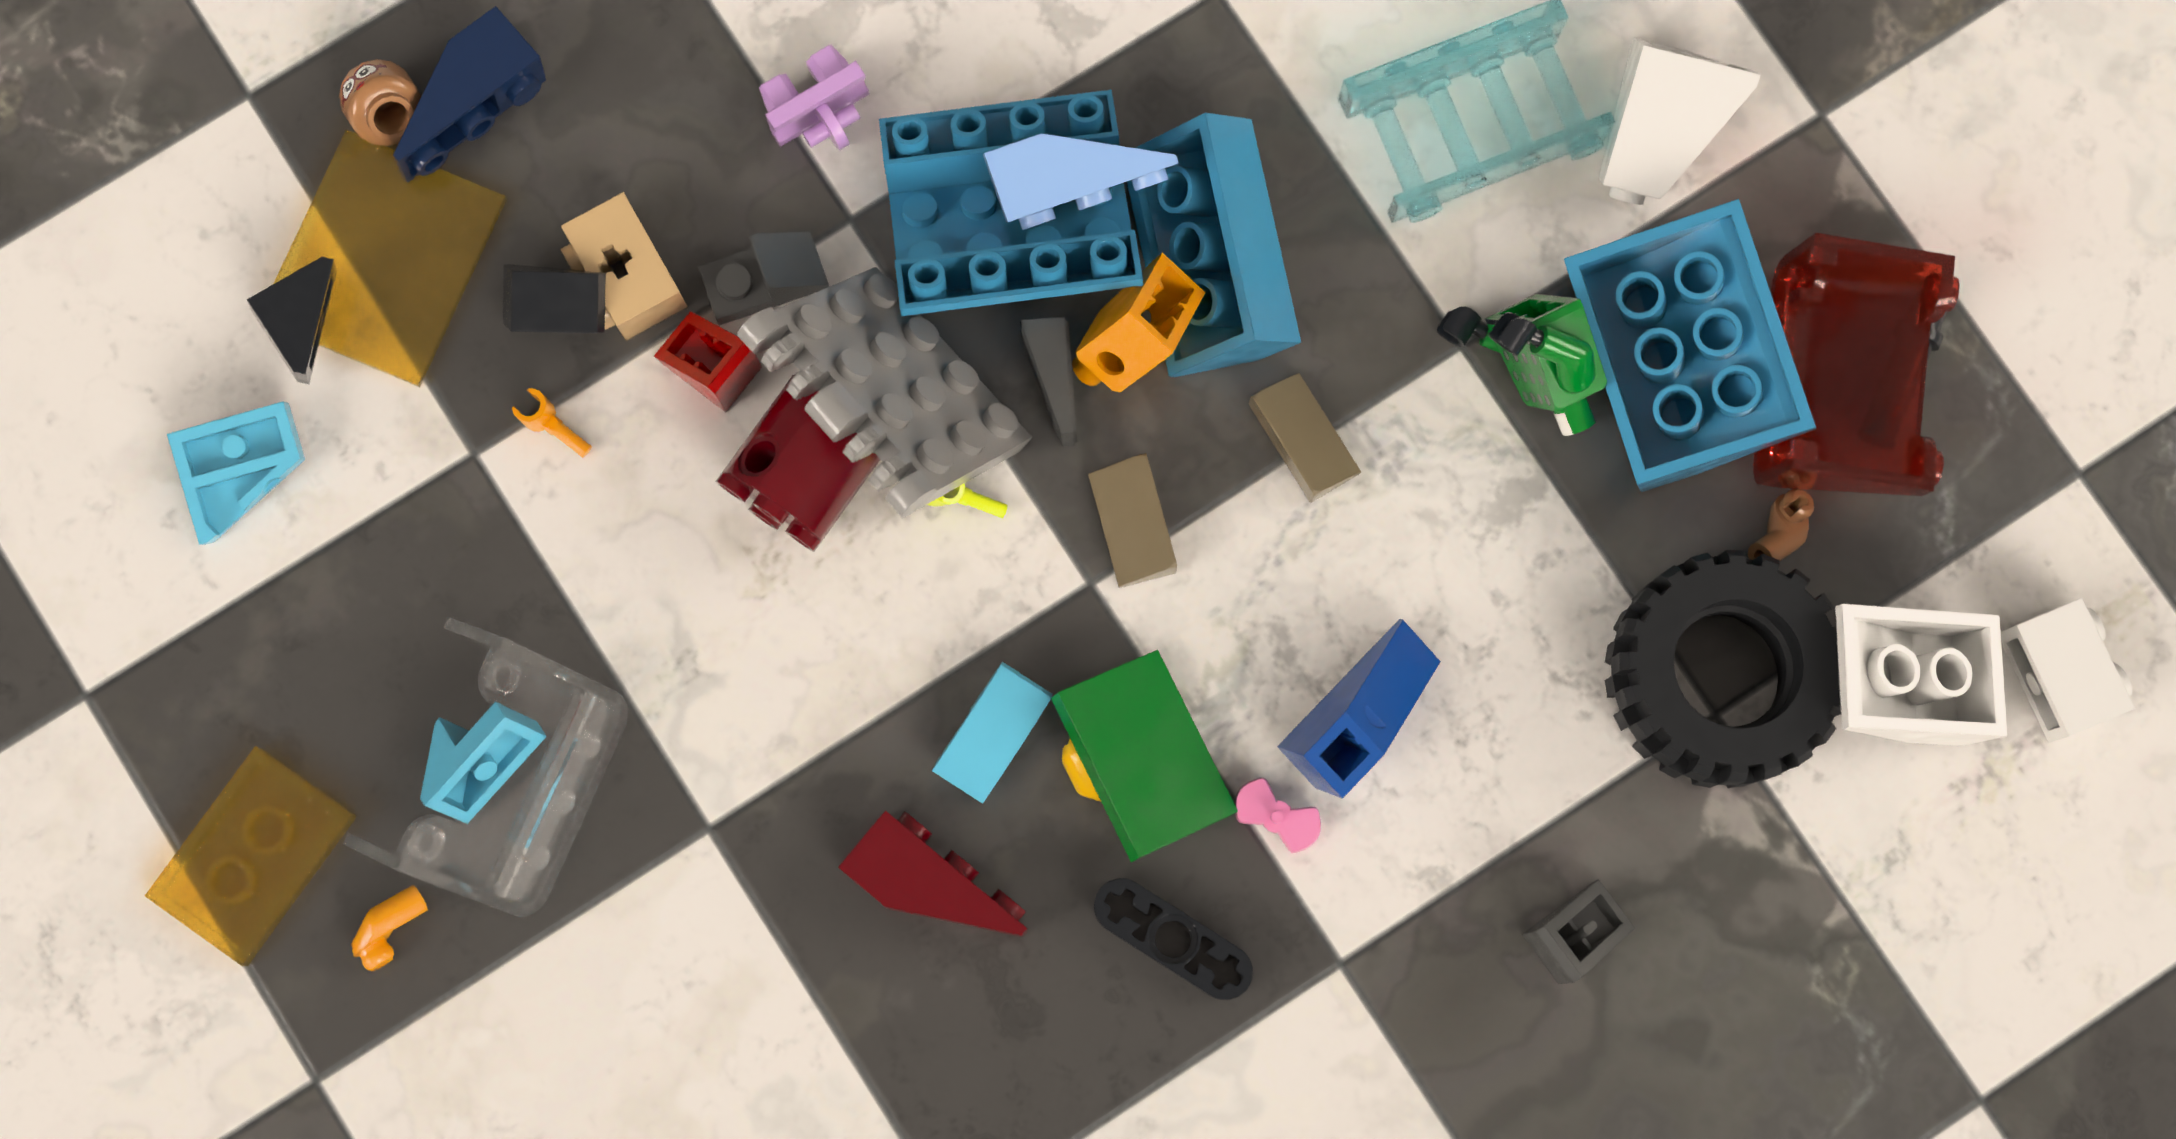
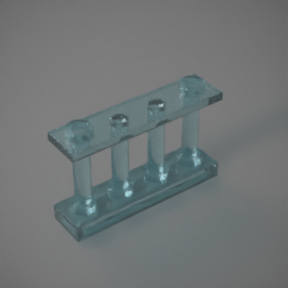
M1549 0L1343 80L1338 100L1346 118L1350 119L1360 114H1364L1367 119L1372 118L1404 191L1393 196L1387 212L1391 223L1406 217L1409 218L1411 223L1423 221L1439 213L1443 209L1442 203L1568 154L1572 160H1579L1594 154L1604 147L1603 141L1615 124L1612 113L1608 112L1588 121L1586 120L1554 48L1558 42L1557 38H1559L1569 18L1561 0ZM1523 51L1526 57H1533L1564 127V130L1533 141L1501 69L1505 58ZM1469 72L1472 77L1480 78L1511 149L1508 152L1482 162L1478 160L1447 89L1451 84V79ZM1417 93L1419 98H1426L1457 169L1454 173L1425 183L1393 109L1397 105L1396 100Z

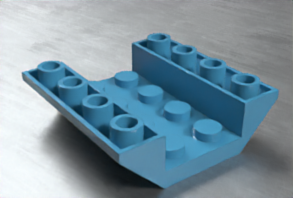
M1112 90L879 119L894 235L895 269L901 316L1143 286L1135 230H1131L1124 182L1109 187L1112 196L1111 200L1082 210H1078L1075 199L1052 207L1056 219L1022 230L1019 219L1006 222L983 156L986 152L1041 133L1120 146Z

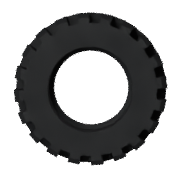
M1725 550L1720 555L1713 557L1707 552L1690 557L1678 566H1672L1647 584L1631 599L1632 603L1620 614L1613 627L1617 632L1614 641L1607 645L1605 663L1611 665V676L1605 680L1607 698H1616L1620 711L1613 716L1620 730L1630 729L1637 739L1632 747L1644 759L1653 756L1661 762L1660 771L1673 778L1682 775L1691 778L1692 785L1707 788L1716 785H1726L1727 788H1735L1764 781L1781 775L1789 769L1798 767L1813 756L1812 751L1817 746L1823 745L1829 740L1836 730L1832 721L1835 716L1841 714L1837 627H1832L1825 614L1835 607L1824 593L1814 598L1805 589L1811 579L1799 570L1794 569L1790 573L1785 574L1778 570L1780 565L1779 559L1761 554L1754 560L1746 559L1744 550ZM1711 615L1735 618L1753 628L1769 646L1777 667V691L1772 706L1759 719L1742 726L1720 725L1697 712L1684 697L1675 675L1674 654L1678 639L1695 621Z

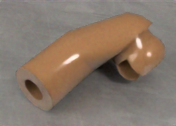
M1792 489L1786 494L1778 496L1771 506L1767 533L1750 545L1748 549L1749 559L1754 560L1761 554L1781 561L1805 543L1809 530V517L1814 512L1815 506L1812 497L1806 491Z

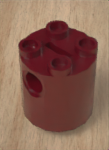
M792 375L715 482L742 502H745L748 497L752 498L754 501L748 509L752 514L776 530L784 522L787 523L789 526L785 532L798 543L815 552L881 459L875 453H872L861 460L859 459L857 462H851L843 451L846 445L858 434L855 432L837 442H833L804 410L807 403L819 391L798 400L794 399L786 390L794 376Z

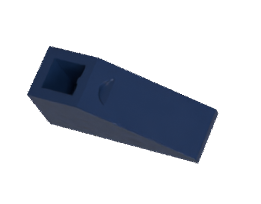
M496 6L448 41L393 154L400 173L407 183L419 174L426 176L435 172L445 163L450 151L466 139L474 141L482 137L494 125L497 116L512 105L521 106L529 102L539 92L542 83L546 81L540 56Z

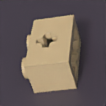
M624 192L561 225L570 242L569 245L561 248V251L571 269L606 273L605 330L616 325L627 341L688 307ZM621 260L628 274L618 279L611 265Z

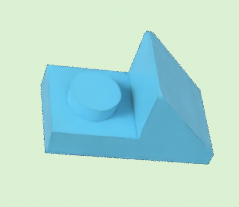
M495 702L470 730L464 729L443 718H438L434 725L420 796L421 801L428 808L468 824L547 737L537 721L498 702Z

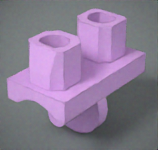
M828 45L811 55L806 61L808 70L817 82L814 86L798 94L785 73L775 76L759 87L768 112L765 115L771 133L780 147L803 134L811 148L827 138L831 139L839 151L850 144L843 129L861 119L853 104L869 95V90L864 82V79H866L865 74L857 61L848 64L845 58L832 45Z

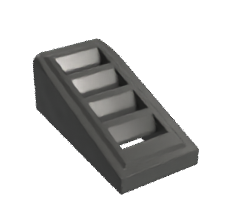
M1065 317L1021 320L1022 341L1057 438L1060 439L1062 446H1074V442H1077L1069 321L1065 320Z

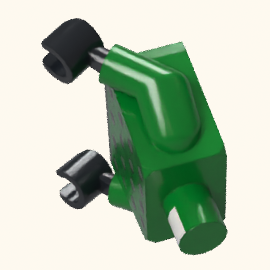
M1534 294L1485 318L1486 322L1481 321V316L1469 307H1458L1447 312L1437 327V333L1448 342L1459 347H1464L1471 335L1474 334L1480 338L1479 344L1481 346L1499 352L1523 402L1527 406L1553 411L1563 436L1580 433L1596 423L1586 397L1604 389L1607 385V379L1580 298Z

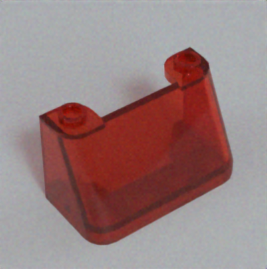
M1814 233L1782 257L1774 273L1771 295L1816 429L1754 452L1753 474L1756 484L1787 489L1924 496L1934 491V487L1942 476L1944 458L1942 452L1937 451L1935 441L1931 437L1921 436L1930 326L1937 322L1944 315L1945 311L1950 312L1953 310L1959 296V279L1954 276L1955 256Z

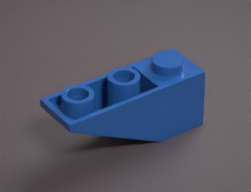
M1399 619L1277 747L1316 789L1343 799L1385 755L1441 661L1403 619Z

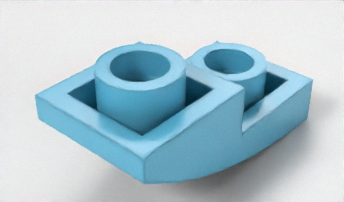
M1002 661L970 708L967 717L934 764L932 771L983 804L1031 732L1053 694Z

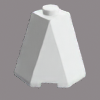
M1633 38L1599 175L1601 183L1611 187L1609 196L1638 205H1643L1645 196L1661 200L1755 90L1760 74L1737 65L1728 64L1726 66L1718 64L1719 62L1689 51Z

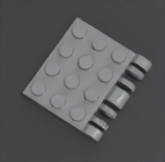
M877 267L774 310L772 307L761 310L751 316L737 332V336L753 354L768 349L763 354L761 362L769 371H775L791 363L800 370L793 376L786 389L794 399L798 400L819 391L807 403L804 410L833 442H837L855 432L858 434L846 445L843 451L851 462H857L859 459L861 460L872 453H875L881 459L882 463L875 468L868 481L878 491L898 482L889 491L885 499L902 518L1019 453L1032 438L1018 422L1015 413L992 394L981 382L976 371L968 363L962 361L939 336L938 330L931 322L924 319L920 314L901 316L898 287L894 281L883 275Z

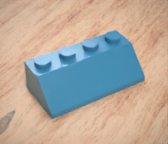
M1203 113L1135 147L1137 149L1175 154L1179 162L1176 165L1165 168L1169 178L1166 181L1137 191L1134 190L1132 181H1127L1145 268L1163 252L1205 291L1175 351L1165 359L1169 377H1179L1258 361L1301 343L1252 119Z

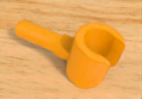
M528 388L527 391L540 402V408L534 415L524 416L513 406L512 411L516 418L529 430L536 432L545 430L549 434L556 436L584 458L592 446L556 417L554 405L541 391Z

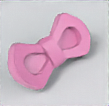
M1261 777L1243 785L1236 794L1234 804L1238 810L1235 813L1238 822L1242 824L1263 825L1268 831L1277 833L1291 853L1306 850L1317 841L1321 832V819L1316 807L1291 809L1285 802L1276 800L1269 782Z

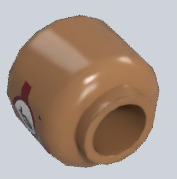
M374 59L362 62L348 72L341 84L339 100L342 112L359 137L373 145L391 146L399 144L422 94L405 69L391 61Z

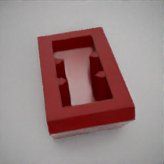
M691 311L654 355L660 363L724 412H727L762 368L757 355L753 354L738 336Z

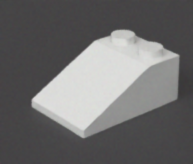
M1851 604L1835 606L1842 729L1909 743L1958 746L2007 736L1999 615Z

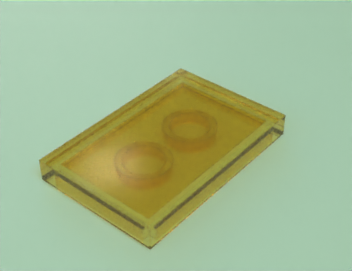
M255 746L145 894V897L239 965L248 966L354 822L357 815L264 749Z

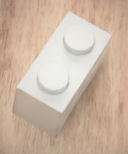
M2079 598L2000 632L2004 650L2048 743L2070 737L2135 709L2130 698L2132 695L2130 680L2123 668L2117 663H2113L2103 642L2106 634L2102 621L2094 610L2086 607L2083 598Z

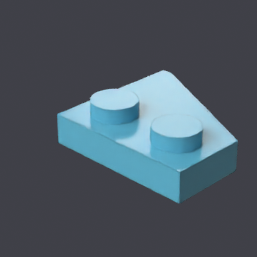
M284 401L167 434L199 545L214 543L305 460L290 405Z

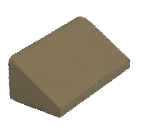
M1299 373L1264 388L1250 397L1248 405L1310 503L1361 473V470Z
M1147 454L1133 456L1088 474L1118 587L1122 588L1175 574L1177 562Z

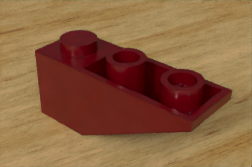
M885 810L838 867L890 910L1023 937L1028 932V928L1019 922L1026 913L1022 907L1000 889H997L992 897H989L972 883L979 872L953 850L945 858H942L930 848L926 842L932 833L906 811L898 819H895Z

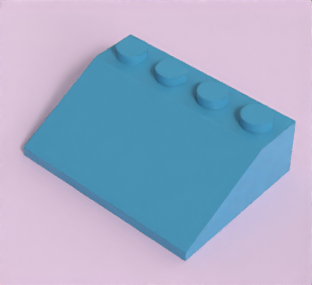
M1739 199L1564 258L1576 298H1580L1607 379L1605 388L1636 483L1641 492L1703 473L1816 429Z

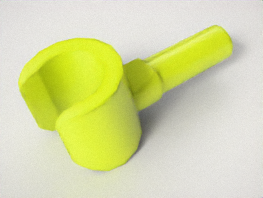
M965 484L927 504L937 507L959 503L965 506L969 505L1000 518L1005 516L1008 507L1007 504L973 492L972 489L965 487Z

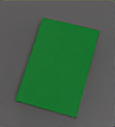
M1158 650L1057 692L1051 697L1130 862L1138 860L1238 812Z

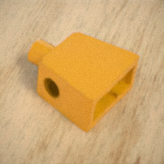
M1163 252L1142 270L1143 286L1123 288L1098 312L1075 351L1076 357L1072 361L1075 375L1084 384L1096 386L1102 381L1112 391L1122 392L1175 351L1205 291ZM1147 309L1151 314L1150 323L1141 316Z

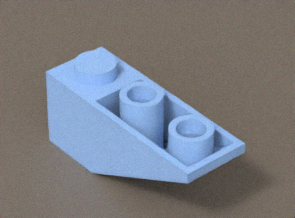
M1042 133L983 154L1006 222L1019 219L1022 230L1056 219L1052 207L1075 199L1078 210L1111 200L1112 196L1109 187L1131 180L1134 190L1137 191L1166 181L1169 178L1165 168L1179 163L1175 154Z

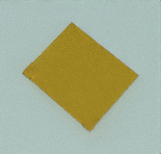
M345 130L273 284L320 257L334 259L337 274L319 346L420 388L507 198L502 194L441 169H437L426 176L419 174L407 183L402 177L393 154L395 150L386 146L373 145L359 137L356 132Z

